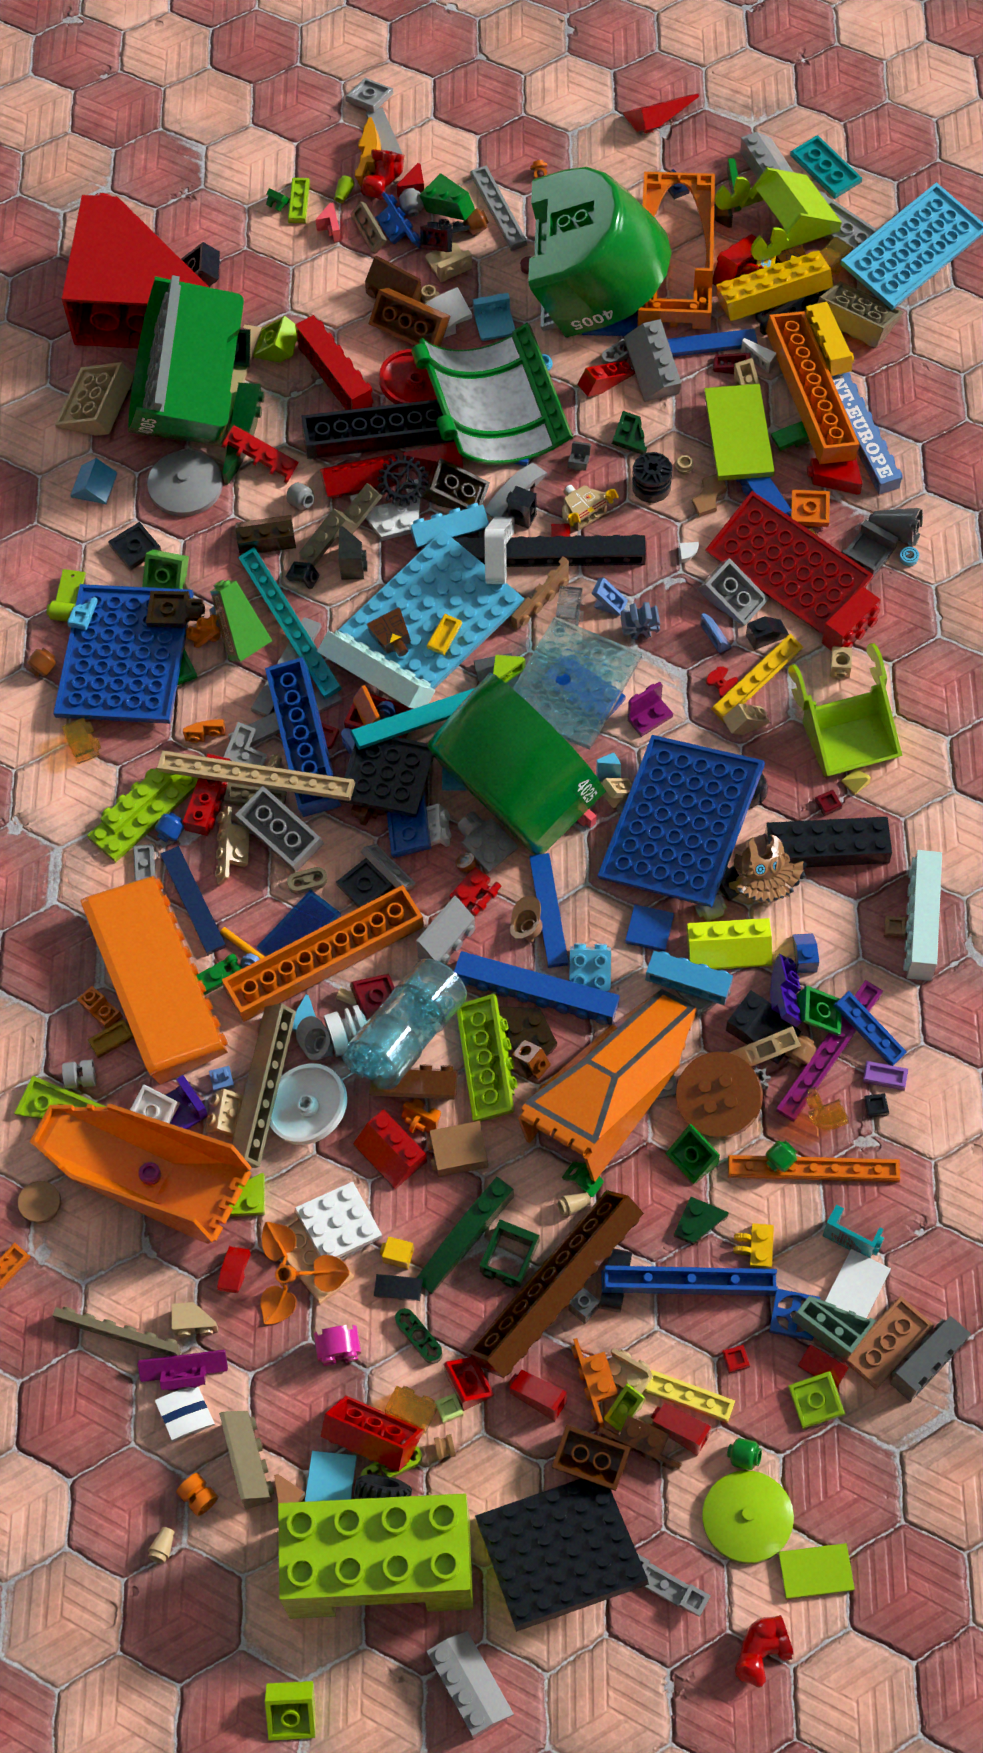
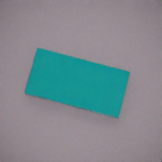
M818 135L790 151V156L834 199L862 183V177Z

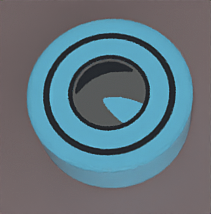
M914 547L903 548L899 556L900 562L905 566H914L919 559L918 550Z

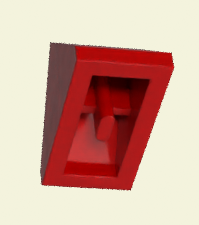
M417 163L397 184V197H400L402 192L409 188H414L420 193L424 191V180L420 163Z

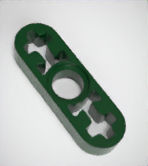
M400 1309L395 1315L397 1327L426 1362L430 1364L438 1363L443 1355L440 1344L410 1309ZM402 1315L405 1317L410 1316L409 1322L413 1327L409 1332H407L409 1330L407 1323H400ZM418 1330L425 1333V1338L419 1342L412 1338L413 1333ZM427 1342L432 1350L437 1349L436 1357L433 1355L427 1356L429 1354L428 1349L425 1347Z

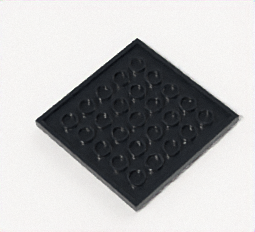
M578 1479L475 1515L516 1632L649 1585L648 1578L611 1489Z

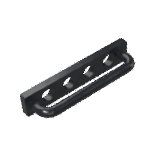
M831 288L820 291L818 295L814 293L789 301L764 318L762 317L763 315L778 306L756 313L755 319L760 324V332L763 335L767 334L766 327L769 315L788 313L790 309L789 313L805 311L806 306L816 304L819 297Z

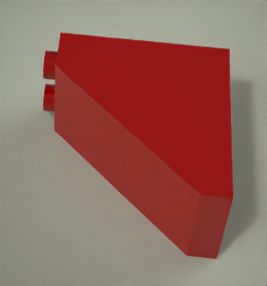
M106 193L82 195L62 294V303L73 343L80 346L138 349L145 311L155 276L171 280L172 275L180 277V282L204 287L209 286L119 197Z

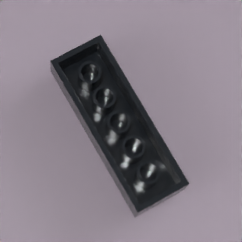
M888 816L766 823V851L767 845L772 841L770 836L772 834L781 840L784 852L790 858L789 863L795 864L804 861L807 864L806 868L890 863L892 846Z

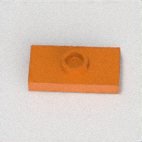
M15 1242L0 1257V1290L31 1259L30 1255Z

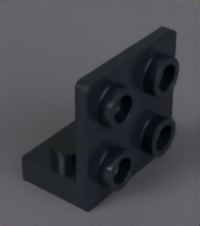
M440 219L439 222H427V225L420 226V248L452 252V233L469 230L470 226L463 225L462 221L450 223L449 219Z

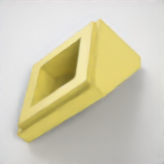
M855 769L842 779L841 782L856 795L870 783L871 777Z

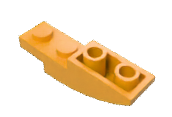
M368 117L367 123L363 127V135L358 142V148L362 154L360 155L359 166L355 170V178L360 187L365 176L375 173L376 160L372 158L371 150H381L380 137L372 117Z

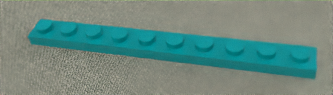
M253 547L238 558L300 658L303 657L311 677L324 698L328 699L342 690L324 658L317 652L316 645L257 550Z

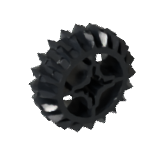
M403 455V460H400L399 456H395L396 462L390 458L388 459L390 465L384 463L383 468L385 470H379V474L382 476H378L377 481L382 483L378 484V488L383 489L380 492L381 495L387 494L386 501L393 498V505L396 504V501H399V506L402 507L403 501H406V505L410 506V500L413 503H417L415 496L422 499L423 495L421 492H426L427 489L424 486L428 485V481L424 479L428 477V474L422 473L425 467H419L420 461L413 463V457H410L409 461H407L406 455ZM405 467L401 473H391L396 468ZM410 470L417 475L418 484L414 483V480L409 477ZM406 474V482H403V484H401L400 487V480H402V478H404ZM387 478L397 485L395 492L388 486ZM404 489H415L409 494H401Z

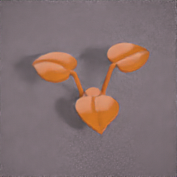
M265 1222L262 1231L264 1253L273 1261H278L284 1257L282 1263H280V1266L275 1271V1278L283 1286V1289L280 1286L266 1288L260 1301L264 1324H276L290 1317L296 1308V1297L294 1294L287 1292L288 1287L286 1283L293 1282L297 1276L315 1275L314 1283L316 1287L321 1291L331 1292L338 1289L350 1275V1271L347 1265L338 1257L322 1255L314 1260L315 1271L297 1272L293 1266L285 1265L288 1259L287 1253L292 1252L296 1246L295 1233L285 1225Z

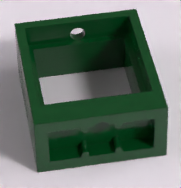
M499 1219L479 1265L480 1272L490 1280H494V1278L501 1280L507 1287L514 1288L516 1286L520 1288L539 1245L540 1235ZM501 1236L530 1247L517 1277L489 1266Z

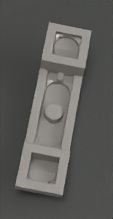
M534 463L522 468L494 495L485 508L486 514L491 518L506 516L508 514L506 512L508 493L510 491L513 492L515 486L526 490L532 485L537 486L547 476V472Z
M638 1554L649 1585L644 1586V1588L679 1608L700 1617L711 1595L691 1584H686L651 1564L650 1560Z

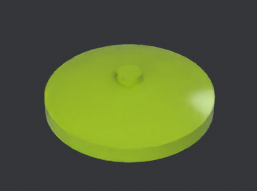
M744 1470L730 1473L712 1486L704 1501L702 1523L709 1542L721 1555L738 1563L756 1564L771 1559L784 1548L793 1529L794 1514L791 1501L778 1482L763 1473Z

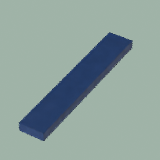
M177 846L160 853L207 955L226 948L225 942L180 847Z

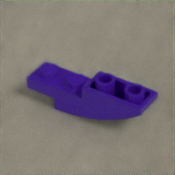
M779 953L776 957L771 977L772 1010L779 1013L783 1020L797 1027L802 1023L796 996L801 990L796 964L791 958H786Z

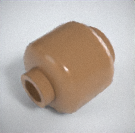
M803 1035L798 1037L800 1047L785 1052L786 1056L790 1058L788 1062L797 1067H800L801 1064L807 1065L816 1052V1047L813 1045L814 1041Z

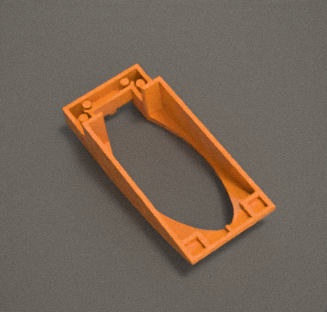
M644 171L643 207L654 217L665 193L672 185L680 183L690 190L703 227L706 262L705 268L695 269L693 300L657 298L656 291L654 296L638 309V326L661 319V322H670V327H677L678 323H692V329H710L714 258L715 174Z

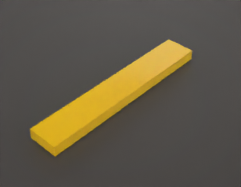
M790 633L723 696L711 710L725 723L723 717L737 704H745L804 647Z

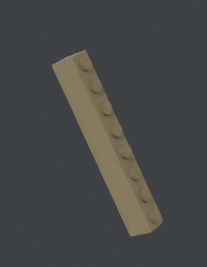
M282 1003L264 1008L232 1145L235 1146L252 1168L260 1167L296 1015L295 1010Z

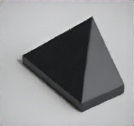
M714 203V221L727 228H732V210L719 209Z

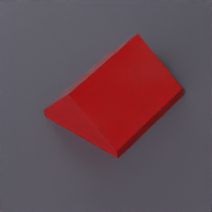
M472 1357L447 1361L443 1364L444 1372L456 1393L463 1411L494 1396L481 1367Z

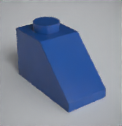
M813 933L792 934L797 973L817 972L819 954Z

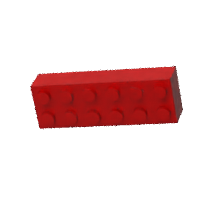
M312 315L295 324L298 348L344 409L352 410L373 407L374 401L371 396L373 392L371 385L363 380L361 372L354 368L349 357L346 358L342 347L337 345L330 332L327 333L323 322L321 320L318 321Z

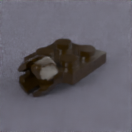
M150 591L146 625L147 627L185 628L187 622L197 621L199 618L204 617L201 616L205 614L204 600L190 598L189 591Z

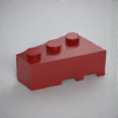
M750 234L736 244H732L727 250L719 253L712 284L716 286L726 280L740 277L744 274L742 269L745 264L752 263L757 265V260L751 254V246L757 237Z

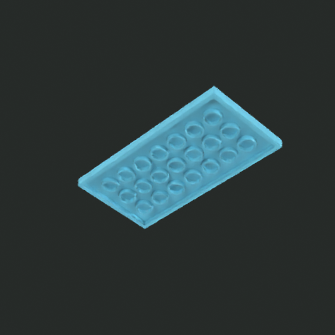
M936 182L841 260L840 265L893 310L983 235V222Z

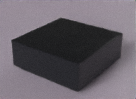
M885 1093L864 1096L867 1118L889 1115Z

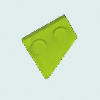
M260 1173L249 1179L245 1187L238 1186L243 1191L235 1206L228 1205L233 1208L229 1217L265 1215V1175Z

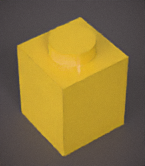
M388 1236L387 1242H383L380 1249L383 1263L408 1270L414 1252L413 1243Z

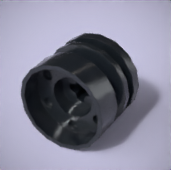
M647 452L640 455L633 465L632 490L635 496L641 501L648 503H657L664 500L671 490L672 463L666 456L657 452Z

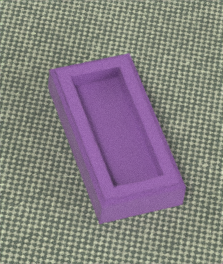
M866 1061L863 1083L905 1091L908 1069Z

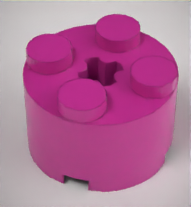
M347 1325L322 1329L321 1335H318L317 1332L313 1334L317 1360L322 1362L323 1366L337 1364L336 1360L345 1359V1362L358 1360V1355L361 1354V1347L356 1325H352L353 1329H347Z

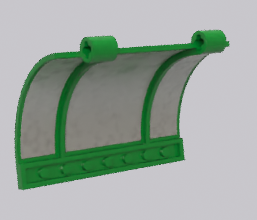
M525 323L512 331L513 334L507 338L479 348L464 350L446 349L435 346L421 338L419 339L420 344L415 345L411 350L416 367L418 369L427 368L443 416L439 417L436 421L441 438L445 441L454 439L459 454L471 461L489 465L519 463L520 460L528 458L530 460L544 455L573 438L529 323Z

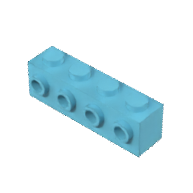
M478 503L468 505L467 509L460 511V508L450 510L449 514L442 516V513L432 515L430 520L424 521V518L414 520L409 528L415 549L427 546L442 530L454 539L485 530L489 522L484 505L478 506Z

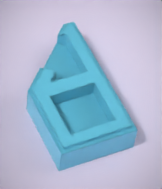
M96 597L91 598V601L83 605L79 604L73 607L67 622L68 627L87 630L98 602Z
M307 994L296 1011L292 1028L294 1032H296L298 1024L302 1019L308 1016L316 1017Z

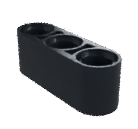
M614 1248L607 1265L630 1266L632 1252ZM601 1293L599 1309L621 1313L624 1293Z

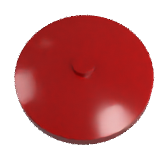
M412 349L393 353L386 358L380 368L379 385L381 391L394 404L437 399L427 368L418 369L411 353Z

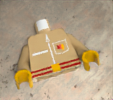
M568 485L563 491L566 495L562 507L563 521L569 523L570 527L575 526L577 531L607 513V502L612 504L614 498H619L616 490L610 489L607 492L590 489L588 486H582L576 490L572 485Z

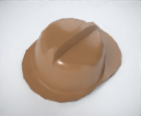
M525 896L515 904L510 926L512 937L524 939L532 943L534 938L541 933V904L536 897Z

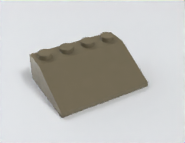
M841 281L820 296L818 303H828L840 331L848 333L854 339L864 341L871 347H878L886 339L904 313L897 308L891 310L881 300Z

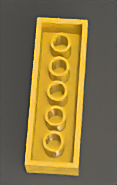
M818 250L749 274L741 275L732 280H726L717 284L716 287L719 303L731 322L832 288L833 281L831 268Z

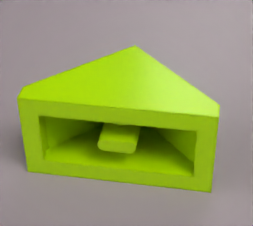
M495 655L493 674L497 675L505 683L526 669L524 657Z

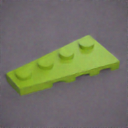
M32 1076L14 1114L42 1119L50 1105L87 1107V1104H93L94 1107L106 1106Z

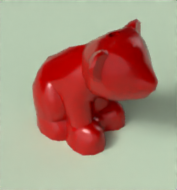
M372 149L371 156L376 160L375 174L367 175L363 178L361 193L371 198L383 200L384 198L381 194L385 192V188L400 177L403 172L405 155L388 150Z
M781 1615L760 1618L747 1629L741 1653L735 1667V1676L740 1681L758 1688L762 1687L766 1682L763 1658L767 1655L777 1654L782 1661L792 1660V1655H794L793 1648Z

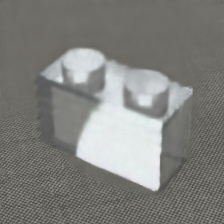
M560 585L555 616L556 627L578 629L579 622H583L584 611H581V606H585L586 594H583V588Z

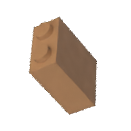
M480 1121L430 1130V1138H427L429 1151L433 1150L434 1158H431L433 1171L437 1170L438 1177L488 1168V1158Z

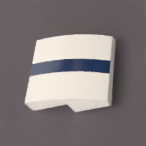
M186 1387L155 1400L173 1442L193 1432L197 1434L215 1425L199 1387Z

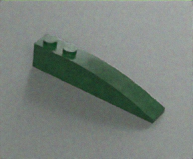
M238 382L231 428L235 425L254 436L258 418L262 416V407L260 405L264 403V392L261 391L260 384ZM227 445L222 473L225 485L230 483L246 457L244 453H241L240 457L236 455L238 450L230 445Z
M496 1177L452 1229L417 1278L423 1279L422 1287L431 1294L434 1293L514 1198V1189L499 1177Z

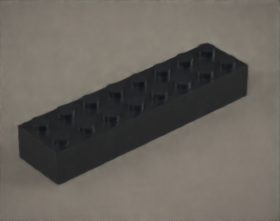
M438 399L301 415L307 459L453 442L454 439L445 441L441 438L436 424L437 419L443 416Z

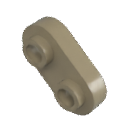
M320 867L293 873L287 879L288 889L294 894H301L322 888L327 883V874ZM315 878L321 879L320 881H314ZM297 883L301 884V886L296 887L294 885Z

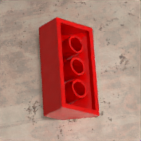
M393 454L321 468L320 473L327 497L331 496L332 499L339 498L342 494L348 492L349 495L358 494L366 483L377 490L378 484L382 483L377 481V477L382 476L379 474V470H385L383 468L384 463L390 465L388 462L390 458L396 462ZM398 468L394 469L391 473H399ZM387 478L389 487L396 485L391 479Z
M345 1396L325 1413L320 1437L328 1440L330 1443L347 1448L350 1452L358 1453L371 1461H376L391 1470L399 1472L409 1462L424 1429L349 1396Z

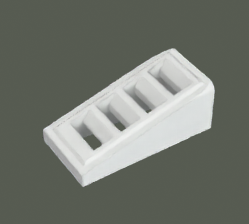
M746 338L742 340L741 352L751 353L753 362L769 373L775 365L776 352Z

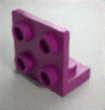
M661 682L649 685L644 692L633 695L628 702V722L641 737L673 717V712L662 700L663 684Z

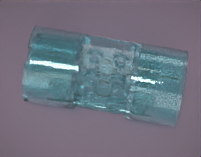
M421 959L417 961L394 988L390 996L347 1044V1050L342 1058L351 1073H356L361 1078L363 1076L373 1081V1086L377 1088H395L420 1058L422 1050L436 1033L442 1031L466 1001L467 991L460 977L451 968L437 960Z

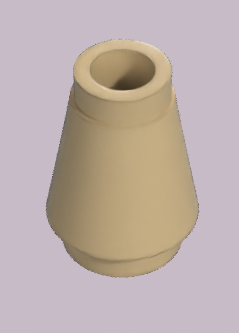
M587 1192L562 1196L561 1199L557 1200L558 1209L562 1216H571L591 1204Z
M162 1527L148 1549V1558L150 1560L164 1564L169 1559L175 1533L172 1529Z

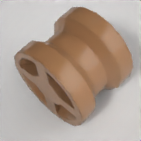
M451 1434L446 1435L442 1439L439 1437L434 1438L438 1460H442L445 1456L456 1457Z

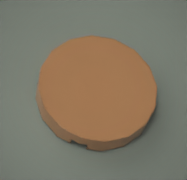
M32 1182L25 1186L19 1194L18 1209L26 1220L36 1224L46 1223L57 1215L59 1207H61V1196L56 1187L49 1182Z

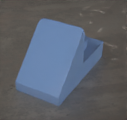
M604 577L598 578L592 591V595L597 598L594 607L621 616V611L625 608L628 600Z

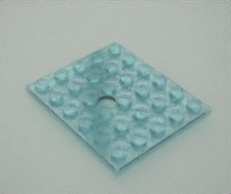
M554 617L513 689L540 713L564 739L590 750L640 662L642 653ZM569 675L571 682L568 685L562 686L556 682L557 676Z

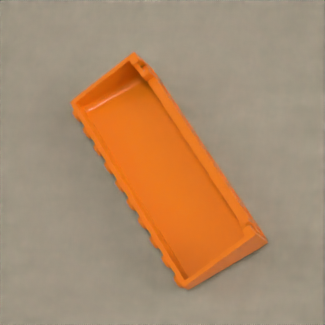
M154 876L87 896L80 901L145 1067L149 1074L161 1085L228 1053L226 1049L228 1042L225 1035L219 1032L218 1028L221 1025L217 1016L212 1015L211 1010L214 1008L210 999L205 998L204 992H206V988L201 980L198 981L196 975L199 974L195 963H191L189 959L192 957L188 946H184L182 942L185 940L181 929H177L175 925L178 923L174 912L169 910L171 903L167 895L162 893L164 886L160 878L156 879Z

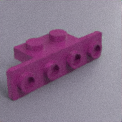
M225 1350L139 1360L137 1363L141 1382L160 1380L161 1390L169 1391L182 1387L197 1388L205 1385L206 1374L228 1371Z

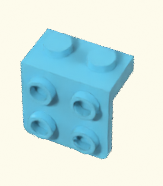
M509 293L473 299V313L482 341L508 337L513 334L512 331L515 330L510 311Z
M575 943L574 946H570L569 981L609 991L611 988V947H607V944L603 943L595 944V947H586L585 943Z

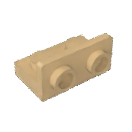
M227 1089L213 1092L209 1100L210 1110L206 1118V1132L212 1133L217 1131L234 1137L243 1095Z
M613 1348L611 1350L612 1357L608 1363L615 1386L623 1390L628 1383L642 1394L653 1377L649 1369L650 1366L642 1360L635 1361L629 1353L622 1349L618 1351Z

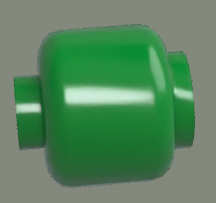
M786 1140L784 1142L776 1141L765 1154L768 1159L766 1164L774 1172L777 1170L786 1172L796 1162L797 1156L795 1154L797 1151Z
M738 1438L733 1444L729 1445L727 1457L730 1458L732 1466L753 1470L761 1462L762 1449L759 1448L758 1443L755 1441Z

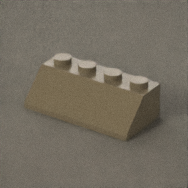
M248 1411L220 1412L219 1415L242 1504L245 1509H250L272 1502L270 1495L274 1494L271 1481H266L265 1473L269 1471L266 1460H261L259 1452L263 1451L260 1438L255 1437L254 1430L258 1429L255 1417H250Z

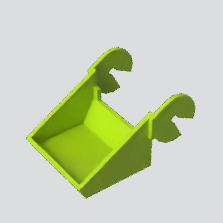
M766 167L752 188H750L751 185L746 178L736 177L735 192L732 195L724 185L718 189L715 195L714 202L722 210L737 206L742 208L764 200L783 225V229L779 227L773 228L769 245L766 244L760 235L754 240L751 246V254L758 261L780 255L783 250L839 232L842 224L841 220L805 174Z
M875 643L868 644L867 654L876 665V667L869 669L877 685L871 686V690L868 693L816 706V702L812 701L811 695L807 696L799 668L795 664L790 665L788 668V674L797 686V688L791 690L796 703L804 711L802 723L824 777L903 756L886 691L888 678L882 655Z

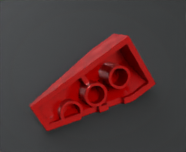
M691 94L650 106L625 111L623 114L636 132L644 131V134L654 132V128L660 127L696 100L699 94Z

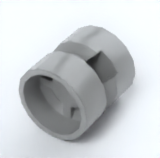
M93 1059L80 1061L79 1064L76 1062L62 1064L63 1082L66 1090L78 1088L79 1085L83 1087L96 1086V1072Z

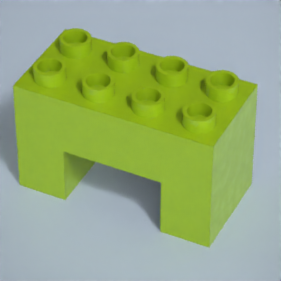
M466 1493L278 1503L279 1600L290 1619L336 1617V1607L425 1602L428 1612L474 1609L470 1516Z

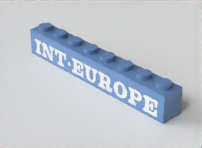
M850 372L831 376L860 445L857 453L876 491L880 495L899 489L903 479L900 469H897L893 455L889 454L887 443L885 440H882L878 426L874 425L872 414L870 411H867L863 397L859 396L857 385L852 382Z

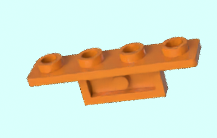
M575 1338L573 1339L575 1345L571 1346L574 1359L579 1358L581 1366L577 1367L581 1380L586 1379L588 1387L584 1388L587 1401L592 1400L594 1409L590 1411L594 1423L599 1421L600 1426L604 1427L605 1425L597 1402L619 1396L605 1352L583 1358L578 1339Z

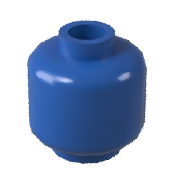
M171 812L163 814L154 827L155 831L159 833L157 837L166 843L169 840L177 841L185 828L182 823L183 819Z

